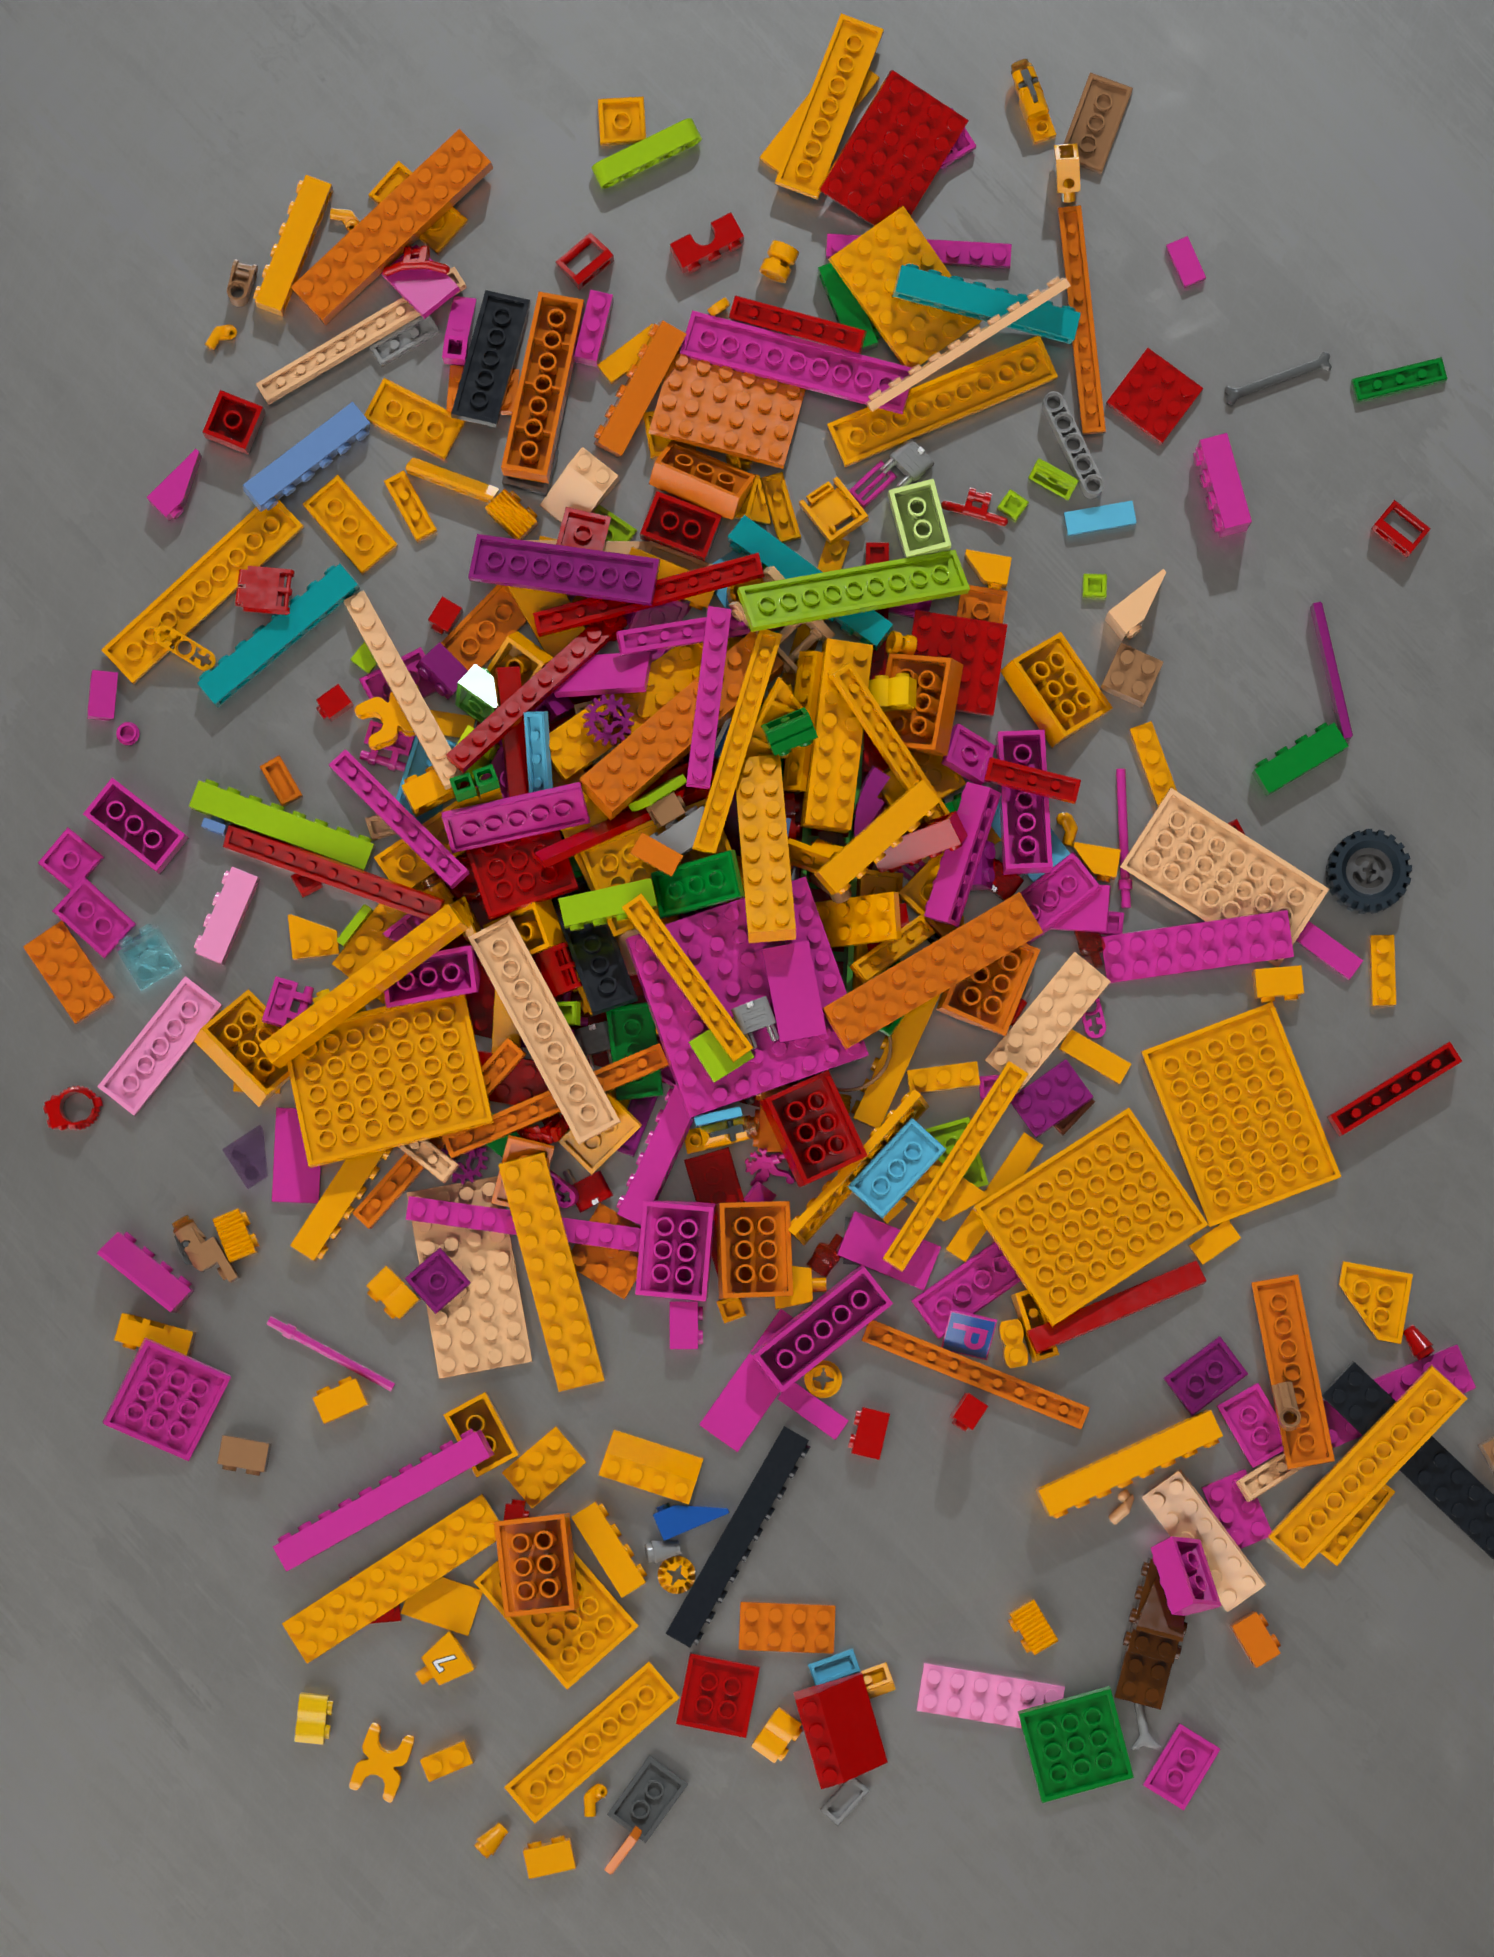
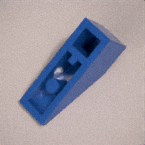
M668 1502L656 1507L657 1512L653 1516L665 1541L730 1512L728 1508L690 1505L670 1506Z

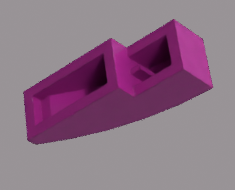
M872 766L868 772L857 798L853 818V838L873 821L885 803L877 796L890 777L875 766Z

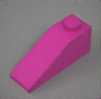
M197 449L146 497L168 521L172 518H178L184 511L183 507L186 505L202 458Z

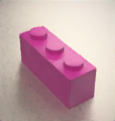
M590 289L574 354L576 363L598 367L614 303L612 294Z

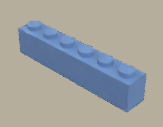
M351 402L244 483L243 490L260 512L265 509H272L283 495L289 496L296 490V486L302 481L304 483L309 481L315 475L314 472L320 467L322 469L326 468L333 462L332 458L339 453L340 455L346 453L351 448L353 442L357 439L361 441L367 437L370 430V422L358 407Z

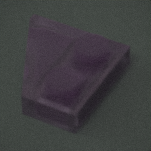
M261 1125L222 1149L247 1189L268 1177L264 1132Z

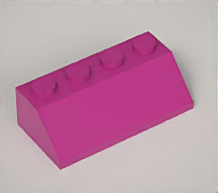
M473 946L436 952L384 991L386 1008L478 992L481 968L479 957Z
M127 1231L124 1234L117 1232L97 1252L99 1256L171 1313H177L194 1292L190 1288L192 1285L190 1281L182 1275L179 1278L171 1273L174 1269L164 1261L161 1263L153 1258L155 1253L146 1246L141 1249L135 1244L137 1239Z

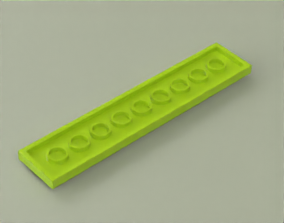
M949 550L742 586L738 588L737 594L750 631L755 632L968 594L970 587L956 550Z

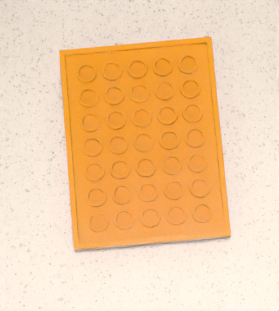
M466 994L391 1008L383 1006L355 1013L293 1060L287 1062L307 1162L310 1168L494 1123Z
M1273 1002L1141 1051L1209 1227L1341 1177Z
M1130 1108L1122 1111L973 1208L1052 1327L1209 1225Z

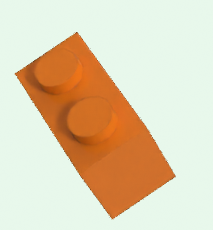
M1252 1611L1229 1625L1255 1668L1281 1654L1278 1649L1281 1647V1644L1275 1634L1270 1636L1266 1629L1269 1624L1262 1613L1258 1615L1257 1612Z

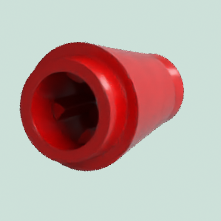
M1415 1325L1403 1331L1414 1358L1417 1357L1421 1361V1359L1428 1357L1435 1351L1432 1347L1433 1344Z

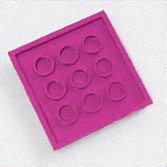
M145 1337L102 1422L108 1427L189 1461L231 1376Z

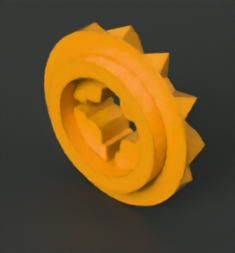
M822 1360L805 1374V1386L816 1397H831L841 1387V1371L834 1363ZM822 1368L825 1369L827 1377L834 1378V1381L825 1383L824 1390H822L819 1381L813 1380V1377L821 1376Z
M673 1556L661 1563L658 1569V1580L661 1587L667 1592L681 1594L688 1591L694 1584L696 1577L695 1568L687 1558ZM681 1565V1575L687 1579H677L674 1585H672L673 1576L667 1570L676 1571Z

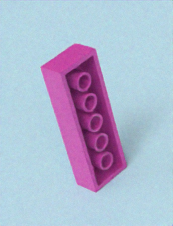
M1045 730L997 732L995 738L997 759L1047 771ZM998 785V791L1001 793L999 808L1003 875L1050 873L1053 868L1049 798Z
M859 1265L750 1352V1355L780 1392H784L893 1303L864 1266Z

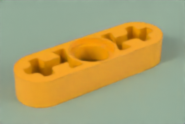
M159 625L154 630V639L162 647L200 670L207 671L214 667L216 658L210 650L168 625ZM168 629V635L174 639L176 635L180 636L175 641L173 648L169 647L172 644L169 640L164 639L163 642L160 641V631L165 632ZM182 641H188L191 644V650L187 654H181L178 650V645ZM196 647L200 648L197 651L200 655L205 656L209 654V664L204 663L201 666V660L195 656L193 660L189 659L194 655Z

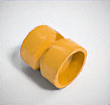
M773 240L767 251L769 257L764 258L759 271L771 280L786 283L791 273L790 266L795 264L799 251L784 242Z

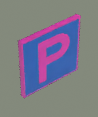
M951 1309L941 1347L954 1353L987 1360L997 1320Z

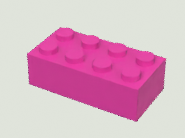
M1224 433L1201 439L1195 448L1196 452L1193 453L1195 465L1200 466L1202 474L1199 475L1202 488H1206L1208 494L1205 500L1208 510L1213 512L1214 519L1211 520L1213 530L1218 532L1220 538L1247 531L1252 520L1228 434Z
M114 778L110 779L83 813L90 821L158 874L162 873L189 839L183 832Z

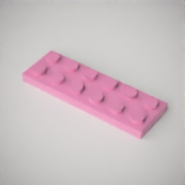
M185 976L97 1087L136 1116L194 1043L193 1040L199 1030L213 1019L223 1005Z
M924 1663L916 1710L1022 1728L1018 1711L1063 1699L1065 1686Z

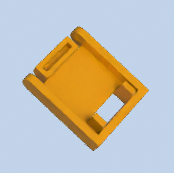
M837 476L833 478V482L837 487L835 490L828 481L806 496L811 506H808L803 499L799 501L800 507L831 546L869 521L867 513ZM850 517L854 519L840 530H836L835 527Z

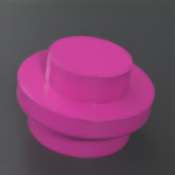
M125 722L117 728L116 736L120 743L129 746L139 740L140 731L134 723Z

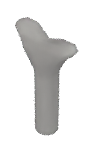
M1134 1703L1139 1737L1131 1747V1750H1138L1142 1746L1160 1749L1161 1746L1149 1734L1144 1705Z

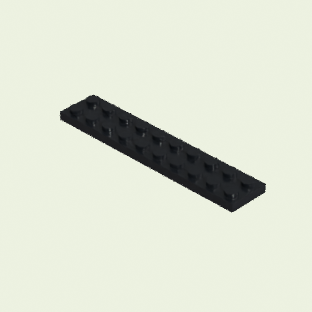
M1354 1361L1322 1393V1397L1362 1436L1396 1402ZM1431 1436L1399 1471L1491 1559H1494V1494Z

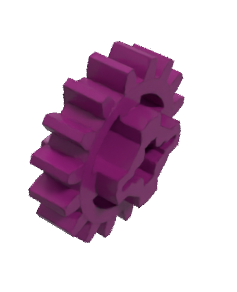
M603 694L600 696V702L594 698L592 700L593 706L589 704L586 706L585 709L589 713L583 714L582 718L588 720V722L583 724V728L590 729L586 735L591 736L593 734L595 736L593 742L596 743L601 739L602 746H605L608 741L614 746L617 744V739L622 742L625 740L624 735H630L631 731L628 727H632L634 722L630 721L629 718L634 713L627 712L630 705L623 706L622 697L615 701L614 694H611L609 699ZM605 705L603 712H595L597 708ZM607 715L609 716V720L613 721L610 725H608L607 720L604 719ZM613 728H621L617 734L611 735Z
M479 1147L465 1153L464 1155L469 1156L466 1159V1166L458 1162L461 1156L453 1158L452 1160L460 1165L459 1168L463 1170L464 1175L454 1172L452 1174V1182L456 1183L460 1179L461 1184L465 1185L466 1179L474 1183V1176L477 1175L482 1178L480 1170L488 1169L483 1164L484 1161H489V1157L483 1155L488 1151L487 1148ZM443 1148L441 1151L449 1156L447 1148ZM479 1158L478 1164L473 1170L472 1165Z

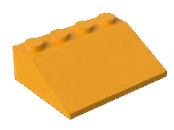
M1062 632L1014 658L1000 671L1039 730H1045V738L1052 748L1113 709Z
M248 989L205 1024L193 1041L260 1107L290 1080L287 1064L281 1069L271 1064L259 1044L281 1029V1027L262 1022L266 1006Z

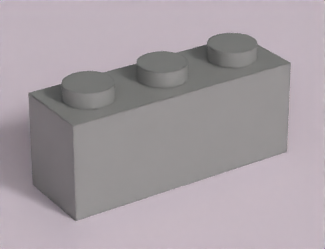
M694 806L685 813L686 817L679 822L677 819L673 820L665 826L666 831L660 835L656 832L649 837L684 856L693 850L692 846L704 806L700 808Z

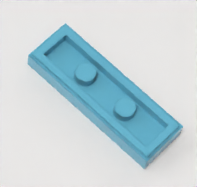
M1133 501L1064 512L1067 536L1131 526L1137 523Z

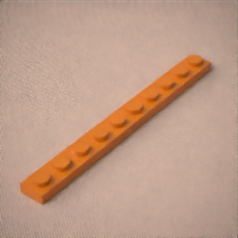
M1081 205L1059 207L1058 219L1064 274L1071 285L1066 289L1068 306L1075 308L1076 312L1081 313L1075 340L1072 342L1082 435L1101 434L1106 432L1082 209Z
M507 1038L482 1066L488 1097L526 1055L510 1038ZM442 1136L427 1139L440 1150L445 1146ZM405 1153L352 1214L368 1229H372L425 1168Z
M660 1043L595 1070L594 1073L604 1092L607 1093L669 1066ZM549 1090L493 1114L494 1123L447 1134L442 1136L451 1159L556 1115L561 1111Z
M872 1320L867 1325L861 1340L1080 1430L1090 1407L875 1320Z

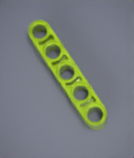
M687 118L600 160L591 169L601 188L606 189L695 146L702 140V137L693 119Z

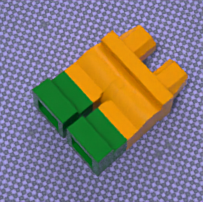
M492 764L472 771L478 790L475 789L469 772L449 779L460 808L503 799L499 781ZM483 774H491L490 778L487 780L479 779L480 776ZM460 782H469L464 788L457 787Z

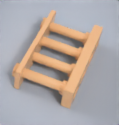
M774 566L763 570L765 575L764 583L785 579ZM738 601L731 602L728 605L732 609L731 614L739 622L743 621L749 628L742 605ZM823 620L802 623L811 629L810 635L789 656L778 647L776 655L785 663L783 667L785 673H797V666L794 663L799 659V651H807L816 641L821 640L824 642L827 638L832 639L835 636L834 632ZM800 624L785 626L779 632V634H782L780 644Z

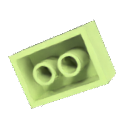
M934 479L888 491V499L904 558L949 551L951 549V542Z

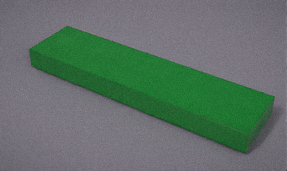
M1442 357L1353 378L1351 382L1358 403L1444 382L1448 378Z

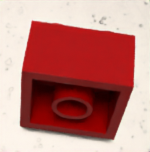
M220 390L202 433L206 439L249 455L266 412L263 406Z

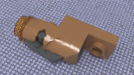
M188 1215L172 1223L174 1237L186 1265H193L199 1271L205 1272L219 1264L220 1267L217 1268V1271L224 1281L228 1279L232 1283L240 1278L232 1263H229L227 1255L216 1237L206 1241L205 1238L207 1237Z

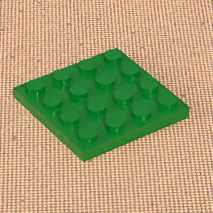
M1110 1686L1018 1711L1042 1803L1134 1778Z

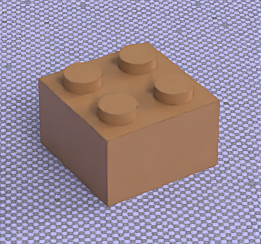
M1121 643L1100 689L1142 708L1163 665V661Z

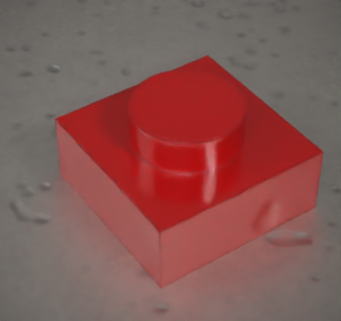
M297 873L291 875V879L302 898L323 888L322 883Z

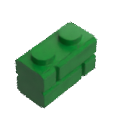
M805 707L761 725L769 748L774 756L787 755L792 751V748L799 745L801 747L808 746L813 743V739L818 738L811 717Z

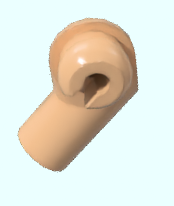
M1127 1489L1118 1494V1499L1122 1503L1108 1516L1115 1525L1131 1511L1134 1496Z

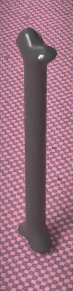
M1323 352L1315 361L1237 389L1226 386L1225 392L1228 395L1226 402L1229 405H1234L1237 399L1319 368L1331 371L1332 366L1329 363L1330 354Z

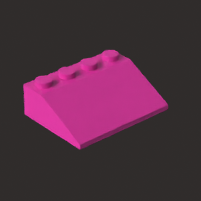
M643 1200L635 1295L697 1301L707 1300L716 1204Z

